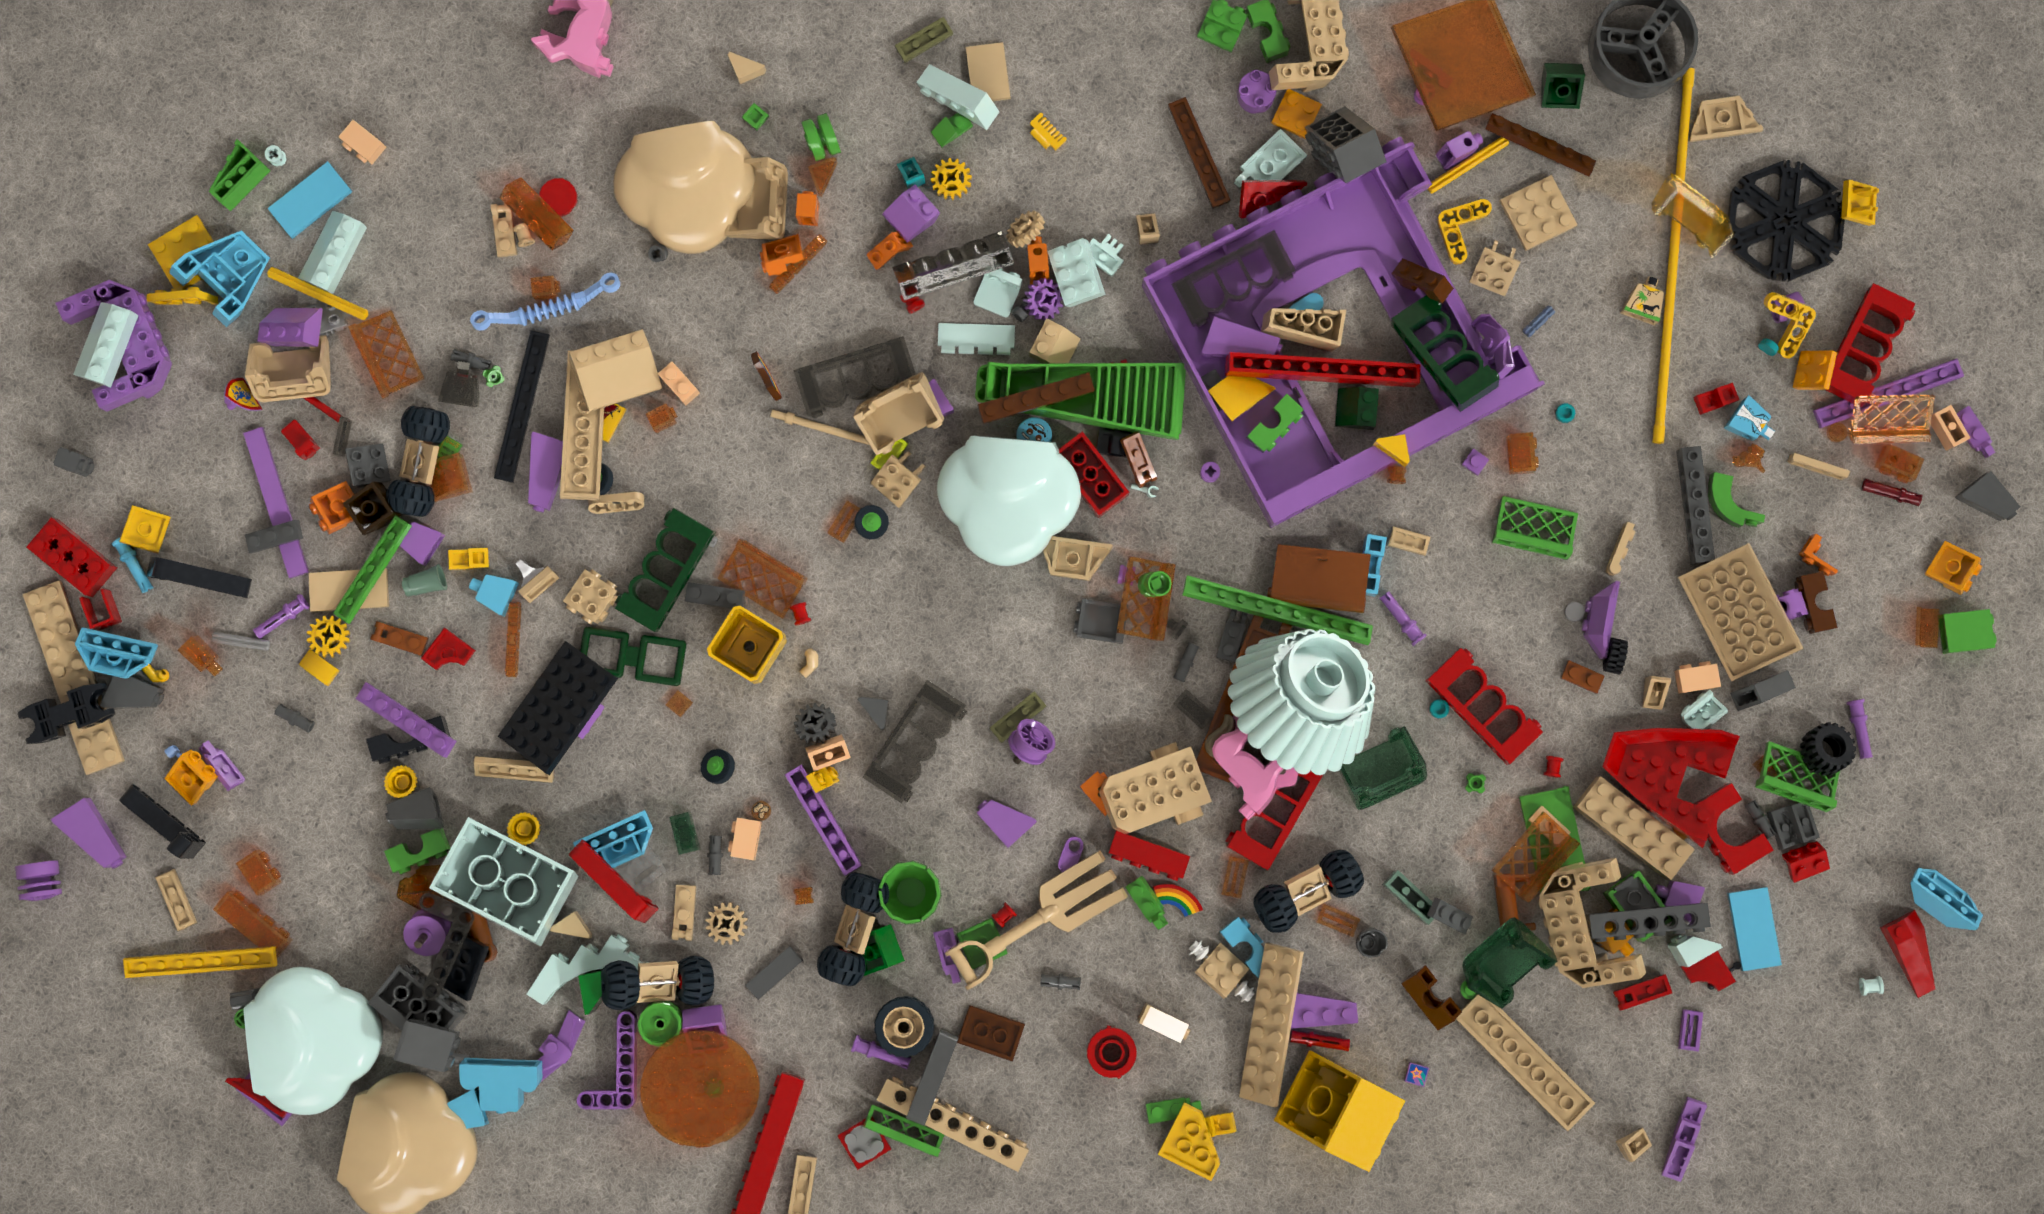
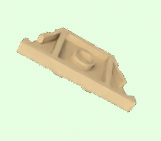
M1740 96L1705 100L1699 105L1689 142L1758 133L1763 131V126L1757 123L1753 117L1754 114L1745 106V102Z
M1052 536L1043 553L1051 576L1090 581L1112 550L1113 545Z

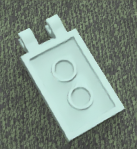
M1280 129L1240 167L1243 173L1235 179L1234 184L1240 188L1242 180H1283L1307 157V154Z

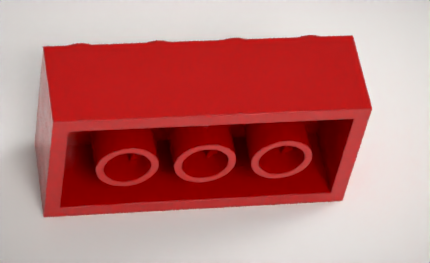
M1083 431L1059 448V454L1070 462L1078 476L1081 497L1098 518L1129 496L1130 492ZM1076 456H1077L1078 458H1081V457H1082V458H1083V459H1082V463H1081V464H1080L1079 462H1078V463H1075V462H1074V461H1075V458H1074V457H1076ZM1086 472H1094V478H1087ZM1098 487H1106V493H1098Z
M52 517L26 547L85 596L92 598L118 568L64 523Z

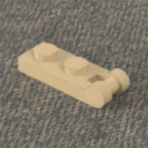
M506 202L504 205L491 204L498 258L517 255L511 203ZM499 213H506V217L499 218Z
M1626 522L1623 524L1606 567V573L1609 576H1614L1621 571L1619 563L1621 558L1624 559L1628 552V548H1626L1628 541H1632L1635 535V530H1633L1635 524Z
M676 885L672 940L684 938L686 941H692L696 886ZM680 925H687L686 931L680 930Z

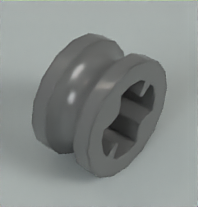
M657 244L649 249L648 254L653 262H660L666 260L668 250L664 245ZM660 250L659 254L661 256L657 257L656 254L658 253H655V251Z

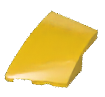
M1227 376L1208 390V392L1232 422L1260 400L1267 397L1276 388L1257 378Z

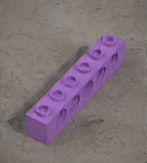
M800 765L786 773L785 776L844 876H847L863 865L819 792L815 793L806 776L809 774L805 767Z

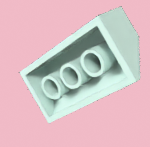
M332 211L298 279L333 294L367 227L352 217Z
M101 302L73 375L111 388L138 315L131 310Z

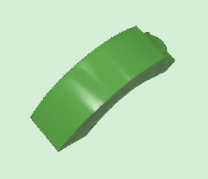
M1717 472L1710 474L1708 498L1714 512L1724 522L1737 528L1743 526L1744 521L1745 525L1753 527L1764 523V514L1743 510L1734 503L1731 496L1734 476Z

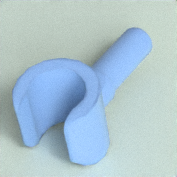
M175 745L169 746L164 750L170 759L175 755L178 758L182 755Z

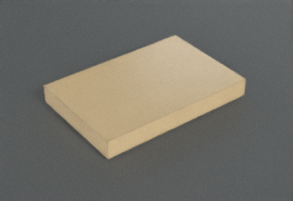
M1003 42L966 47L970 85L986 92L992 101L1011 99Z

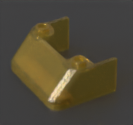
M1673 173L1667 176L1651 203L1654 215L1666 216L1668 214L1693 233L1697 239L1696 244L1702 249L1707 248L1710 257L1714 258L1734 237L1728 216Z

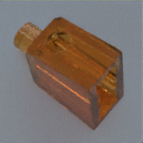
M199 635L191 636L177 650L200 672L208 670L216 677L223 670L216 662L220 657ZM203 655L206 656V662L202 660Z

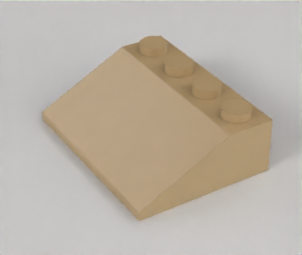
M643 329L569 352V362L589 412L662 389L653 355Z

